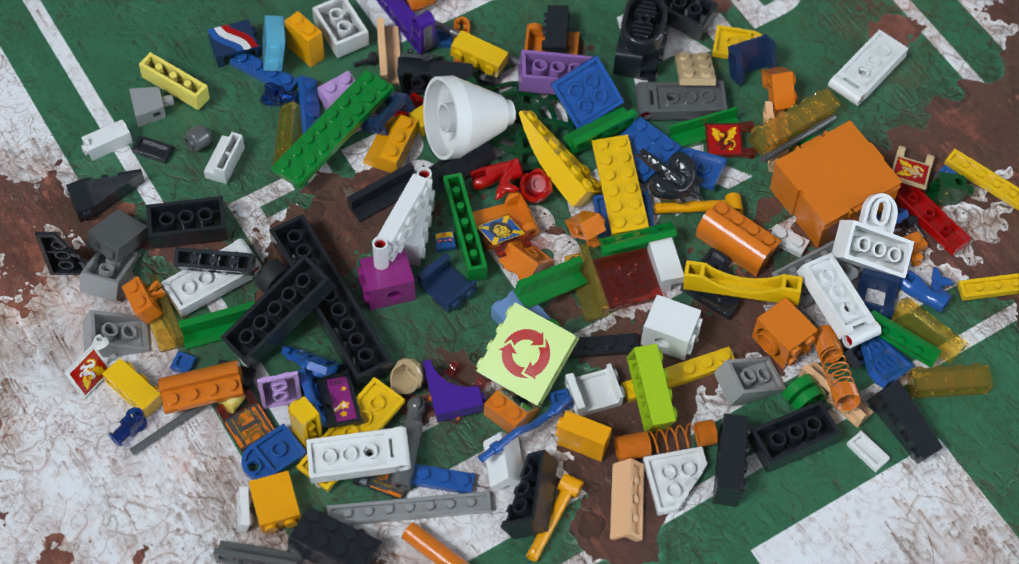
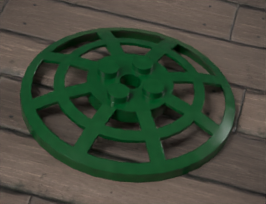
M519 81L500 83L488 88V90L494 92L502 88L516 86V91L501 94L504 98L516 95V102L513 103L516 112L515 121L521 120L519 116L521 110L532 111L543 125L552 126L550 132L554 136L557 127L568 129L567 134L573 132L574 124L568 114V122L557 120L556 112L550 104L555 100L561 104L556 94H549L550 96L543 98L532 92L519 91ZM524 96L532 97L539 102L533 106L524 103ZM546 106L552 119L541 118L538 110ZM514 121L513 125H508L505 131L489 140L492 148L496 147L504 152L515 154V158L520 160L523 173H530L535 168L543 169L539 162L522 164L523 154L534 152L532 147L523 148V142L529 140L522 124H517ZM504 137L515 141V148L500 143V141ZM563 142V145L568 149L569 147ZM495 159L487 165L501 163L502 161Z

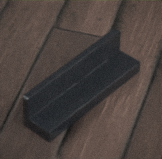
M485 142L461 158L440 160L428 167L432 172V190H435V195L444 191L443 176L462 173V177L465 178L472 171L495 160L496 155L490 142Z
M410 162L348 196V208L358 221L363 222L397 203L413 173L415 174L414 166Z

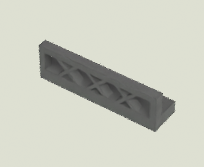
M220 540L219 547H215L213 552L216 563L301 564L302 557L291 552Z

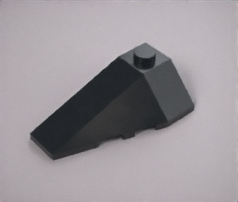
M137 169L119 172L117 176L108 177L106 174L101 175V179L91 180L90 177L66 184L77 217L80 222L99 216L142 185L145 180L142 170Z
M35 232V237L50 275H81L82 270L87 265L86 262L56 232Z

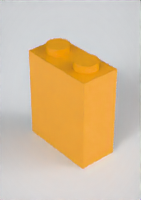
M299 11L284 20L287 45L290 50L311 68L325 58L322 31Z
M566 410L564 417L560 416L556 425L555 436L558 437L557 445L602 462L609 446L612 428Z
M288 471L248 481L261 533H273L280 528H291L298 524L301 516Z

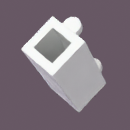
M119 120L81 137L83 141L81 148L85 156L89 155L92 161L133 143L127 125L123 120Z

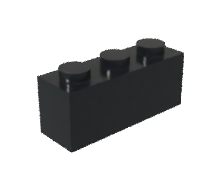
M548 5L547 12H544V23H546V26H543V37H545V40H542V51L567 54L570 23L569 5Z

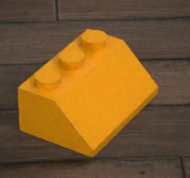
M404 115L391 117L384 124L389 135H376L363 160V164L389 173L401 168L418 135V120Z

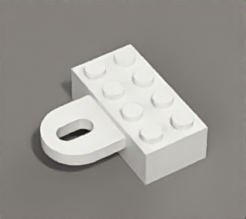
M877 193L870 195L864 201L859 222L855 220H840L832 254L838 260L861 268L906 278L914 241L893 234L898 214L897 205L891 196ZM881 202L883 204L881 219L878 221L876 214Z

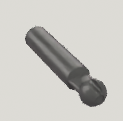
M419 396L412 397L408 401L407 417L403 421L402 426L407 429L411 468L392 474L390 486L395 490L409 491L411 487L423 428L421 422L423 413L426 410V402Z

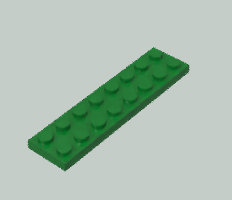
M365 70L271 167L272 172L301 189L395 90L394 85Z

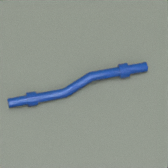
M567 395L558 403H553L549 406V410L536 420L517 427L499 441H494L485 452L478 456L479 460L482 463L491 456L499 454L503 447L517 436L537 429L551 417L560 414L563 411L562 409L573 401L571 396Z

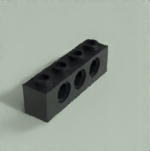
M175 247L173 266L177 270L254 276L256 256L253 253Z

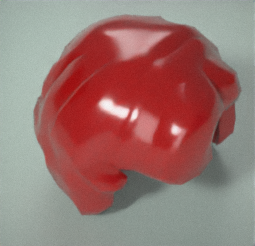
M535 168L532 172L524 174L521 178L520 193L530 203L544 201L553 192L551 178L547 176L543 169Z

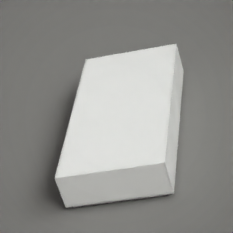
M862 430L846 444L875 473L890 460V457Z

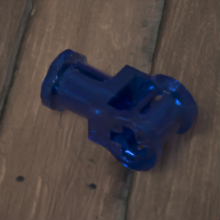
M273 82L265 83V91L260 98L264 105L281 106L282 103L292 104V106H297L299 97L297 90L294 92L286 91L284 86Z
M137 407L130 408L119 421L121 425L115 431L109 432L108 436L117 446L121 447L122 442L129 436L134 437L138 432L143 431L147 427V419L144 417L142 410Z

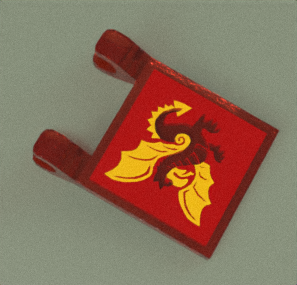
M753 121L742 123H705L707 153L720 157H745L748 159L756 157V147L743 149L742 131L747 133L753 132L755 127Z

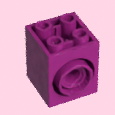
M405 249L397 254L393 262L389 261V266L384 270L375 268L373 256L359 259L360 267H357L360 288L363 289L364 303L369 304L370 311L415 300V281Z

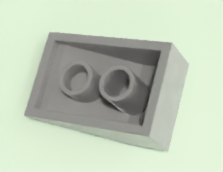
M132 251L120 262L116 263L103 254L96 252L81 272L79 292L116 302L123 293L121 286L128 282L139 253Z
M90 310L82 321L84 352L92 345L94 338L98 334L109 340V344L105 348L98 350L102 357H110L112 354L120 356L149 351L147 324L136 315Z
M770 356L726 360L714 372L730 406L745 405L783 392L786 389Z

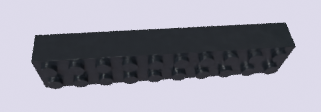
M304 214L269 229L271 242L283 263L289 269L305 254L337 286L312 312L346 370L351 371V378L357 389L367 386L373 377L379 380L391 374L393 369L391 358Z

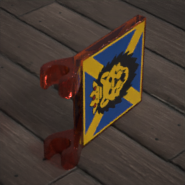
M508 214L476 226L478 233L494 249L498 258L506 256L503 250L506 249L505 244L520 239L525 248L533 246L530 242L532 235L526 234Z

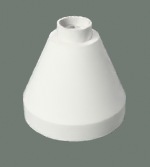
M456 76L434 77L426 88L423 104L424 127L429 145L439 159L461 158L505 131L507 126L513 125L515 121V106L511 100H505L500 94Z

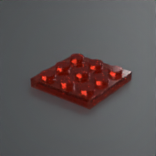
M646 248L591 260L607 312L653 302L657 295L663 296Z

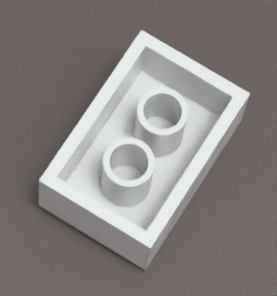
M329 0L312 8L314 22L319 30L322 31V35L337 58L369 45L368 30L348 0Z

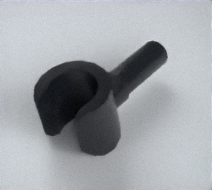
M370 52L368 59L354 62V67L364 64L376 66L378 63L377 53Z
M912 215L904 220L907 228L913 226L923 238L926 237L918 225L916 216Z

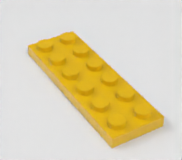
M628 134L592 140L611 235L649 227Z
M373 377L356 397L364 423L356 426L351 424L329 428L321 438L382 430L403 406L405 399ZM306 454L296 468L310 479L308 454ZM338 480L316 484L329 492Z

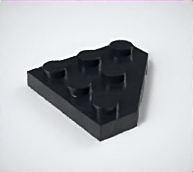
M711 247L700 262L707 263L717 270L732 275L728 256ZM683 284L680 287V291L728 320L739 307L738 297L683 289Z

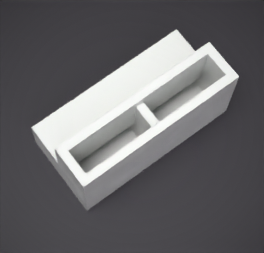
M231 132L229 137L222 135L204 170L205 178L227 184L245 148L241 134Z
M669 237L648 242L647 256L659 293L671 291L673 284L683 283L684 273L673 239Z
M500 432L483 441L484 451L494 441H499L507 434ZM518 437L504 446L499 454L493 455L486 460L490 488L500 490L508 485L515 487L520 483L521 478L519 476L523 463Z

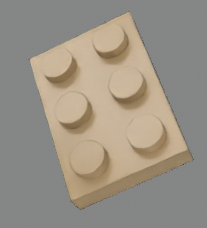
M688 52L675 53L674 60L679 85H716V77L710 54L705 52H699L698 54H690Z

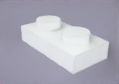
M777 224L771 231V234L782 240L779 248L801 258L810 240Z
M239 487L236 494L238 533H246L249 526H252L253 514L249 513L252 495L248 494V487Z

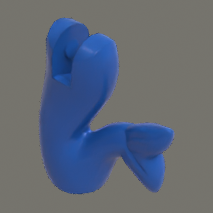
M933 267L930 289L919 275L907 270L906 278L900 279L898 288L910 297L941 313L952 298L942 287L954 285V282L950 278L942 277L939 269Z

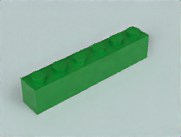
M462 173L443 176V190L468 282L487 279V264Z

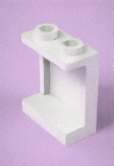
M611 363L607 364L604 370L574 377L573 373L565 375L564 384L573 399L572 403L575 414L585 416L622 405L623 397H625L624 388L619 386L617 370L612 368Z

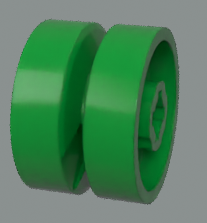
M805 374L793 381L783 391L782 397L795 411L819 400L823 401L826 393L820 385H817V381L811 374Z

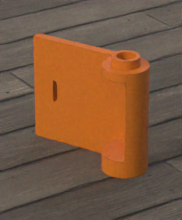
M530 23L526 27L524 50L542 51V40H545V37H543V26L539 23ZM569 32V50L567 54L578 55L579 32Z
M520 192L510 193L504 204L472 212L476 226L508 215L525 233V237L514 241L531 239L540 232ZM479 233L486 250L494 249Z

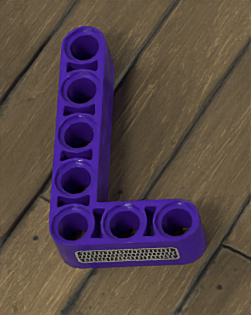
M377 0L380 7L392 22L398 26L400 32L418 54H422L436 46V23L433 14L429 10L416 16L404 0Z

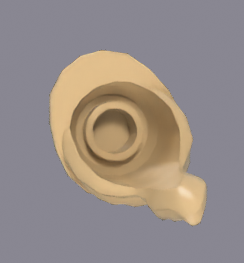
M403 358L399 360L390 374L389 388L397 394H411L416 389H419L425 380L424 367L415 359Z

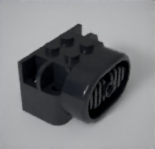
M629 0L627 2L615 53L613 75L655 82L659 61L663 62L664 50L668 39L666 37H668L669 27L667 26L668 9L663 0Z

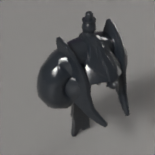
M644 148L640 150L641 154H635L636 157L643 160L648 166L659 173L654 175L649 181V189L656 198L672 201L676 204H684L683 198L690 195L696 198V200L703 199L700 196L701 194L695 191L693 187L695 184L703 182L704 179L697 176L695 163L687 154L683 152L672 154L668 165Z

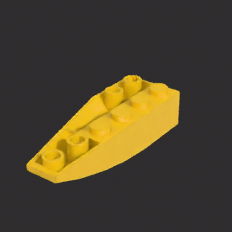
M521 110L519 116L532 150L548 177L551 178L553 184L572 207H582L592 201L593 195H602L600 182L592 177L589 168L583 165L542 124L534 112Z

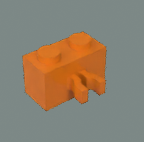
M583 210L565 220L573 238L586 240L588 247L592 246V248L599 246V240L596 235L606 231L604 226L605 220L601 214Z
M136 276L121 287L135 315L145 324H148L163 314L155 299L163 297L166 293L162 288L157 291L162 286L159 281H155L149 287L142 279Z

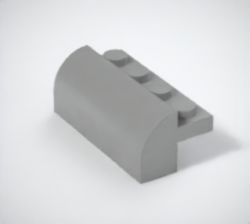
M833 240L772 272V277L782 274L799 276L796 271L803 264L831 253L835 241ZM836 259L850 281L858 277V270L847 262ZM803 281L799 306L794 305L797 309L814 300Z

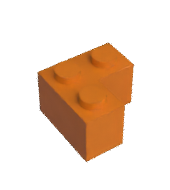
M784 67L761 70L763 88L768 90L769 101H773V110L796 107L797 93L794 91L796 77L793 71Z

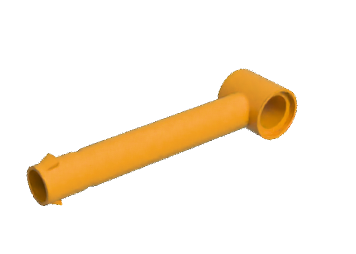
M729 193L724 197L725 200H721L743 214L741 194ZM719 200L685 201L684 204L659 202L654 205L655 214L707 212Z
M564 473L557 488L560 493L551 508L548 532L537 534L526 554L529 560L537 562L571 497L577 498L584 483L583 481Z

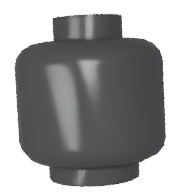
M196 125L186 131L184 143L189 150L199 152L211 145L212 132L203 125Z

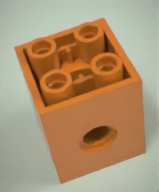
M785 297L757 318L752 338L784 369L788 365L793 366L800 356H806L812 351V345L816 341L815 337L818 329Z

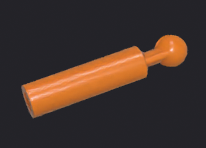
M414 522L409 524L402 534V540L435 564H470Z

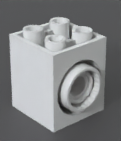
M657 295L644 324L640 345L657 344L658 349H661L662 353L685 360L687 354L691 355L694 341L697 339L701 329L700 326L703 320L700 318L701 310Z

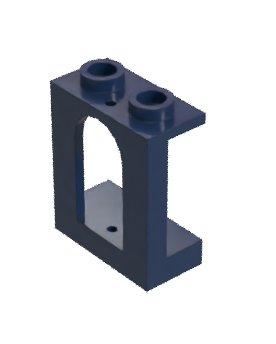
M393 91L384 101L387 108L378 116L368 118L360 126L361 129L365 132L388 136L389 133L384 124L398 110L412 112L415 109L409 95Z
M863 268L858 282L857 293L870 313L875 310L891 320L895 310L893 308L901 277ZM867 288L886 293L883 306L865 301Z

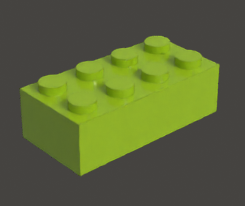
M657 344L635 347L626 358L644 432L648 430L656 432L658 428L666 430L676 421L677 411L672 406V390L667 386L668 374L661 362L663 361L662 351L658 349Z

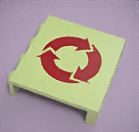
M515 302L506 311L507 317L505 321L498 325L496 329L497 335L494 340H490L486 347L488 351L484 357L479 359L476 371L541 407L579 338Z

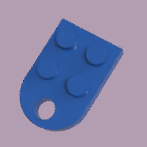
M681 148L680 152L687 154L694 161L697 176L704 179L703 182L695 185L714 191L727 164V158L692 148Z
M302 368L298 370L299 384L303 388L305 397L318 411L321 427L328 429L316 378H319V376L313 375L309 369Z
M283 423L250 445L242 455L241 464L245 475L249 479L255 480L284 472L302 460L307 452ZM251 464L259 465V469L256 471H250L248 467Z

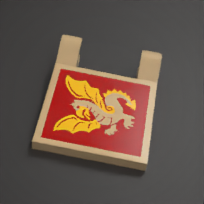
M899 145L892 170L902 183L925 190L935 156L927 154L924 163L904 157L906 147Z

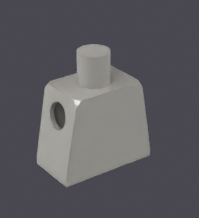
M159 87L129 89L138 127L165 118L164 107L175 105L172 94L161 97Z

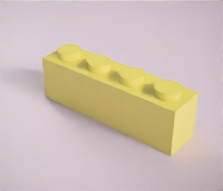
M150 52L139 63L141 75L144 79L195 109L200 110L210 99L206 84Z

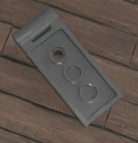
M723 80L716 81L715 86L679 85V82H639L635 85L638 116L644 120L695 119L727 109Z

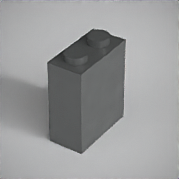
M117 209L88 231L87 246L118 263L147 240L148 226Z

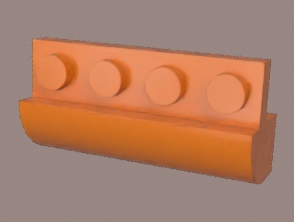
M721 200L704 214L695 235L756 277L767 266L769 257L782 241Z
M238 360L158 379V387L165 414L244 396L242 385L244 384L242 367Z

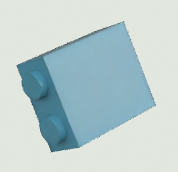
M265 15L262 38L264 71L282 72L285 48L283 16Z

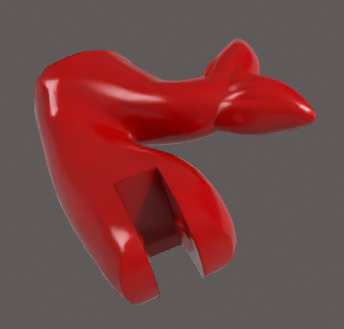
M515 158L510 161L481 167L472 171L470 175L475 190L485 189L500 181L495 200H499L506 193H515L519 190L511 182L521 179L524 173L519 158Z

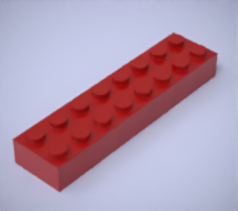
M904 183L900 184L901 187L898 189L895 202L901 208L906 209L909 216H916L918 224L951 256H954L970 243L971 237L918 187Z

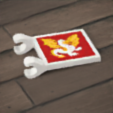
M100 334L94 338L92 345L64 372L83 398H86L103 381L102 373L121 358L112 354L108 361H105L98 350L105 348L109 344V340L106 337L103 338Z

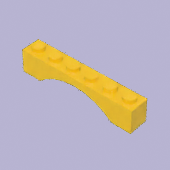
M687 260L683 289L776 303L786 297L793 305L799 306L803 277L782 274L768 278H745L722 272L707 263Z

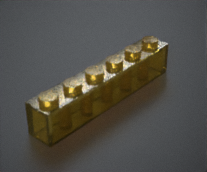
M828 88L823 91L818 90L811 98H804L799 105L794 104L788 111H781L774 119L769 118L762 126H755L751 130L752 134L748 141L763 156L829 115L834 114L841 103Z

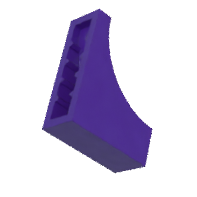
M431 359L423 361L437 422L484 411L483 404L486 402L484 392L480 393L479 386L462 387L451 384L436 372Z

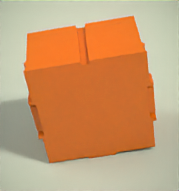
M848 121L829 132L824 131L823 136L819 135L800 147L796 146L794 151L774 161L775 166H773L774 171L769 189L790 215L794 214L796 217L795 221L814 245L819 248L836 238L840 220H855L859 222L863 203L870 195L884 193L891 196L895 201L902 181L884 161V157L876 147L867 141L851 121ZM881 202L879 203L876 215L883 211V204Z

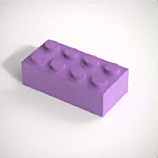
M521 50L518 62L519 91L555 94L550 83L592 58V56Z

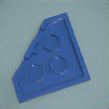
M878 336L860 344L868 375L883 389L910 373L915 367L913 363L890 343Z
M290 345L283 346L281 352L282 355L286 356V359L298 363L299 367L312 370V374L319 377L341 372L343 366L342 363Z

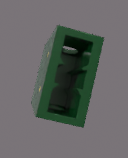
M938 172L925 190V193L937 206L957 205L965 195H973L974 186L966 183L964 175Z

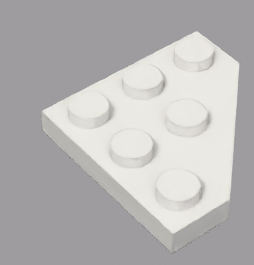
M702 446L643 457L657 515L678 512L707 467Z

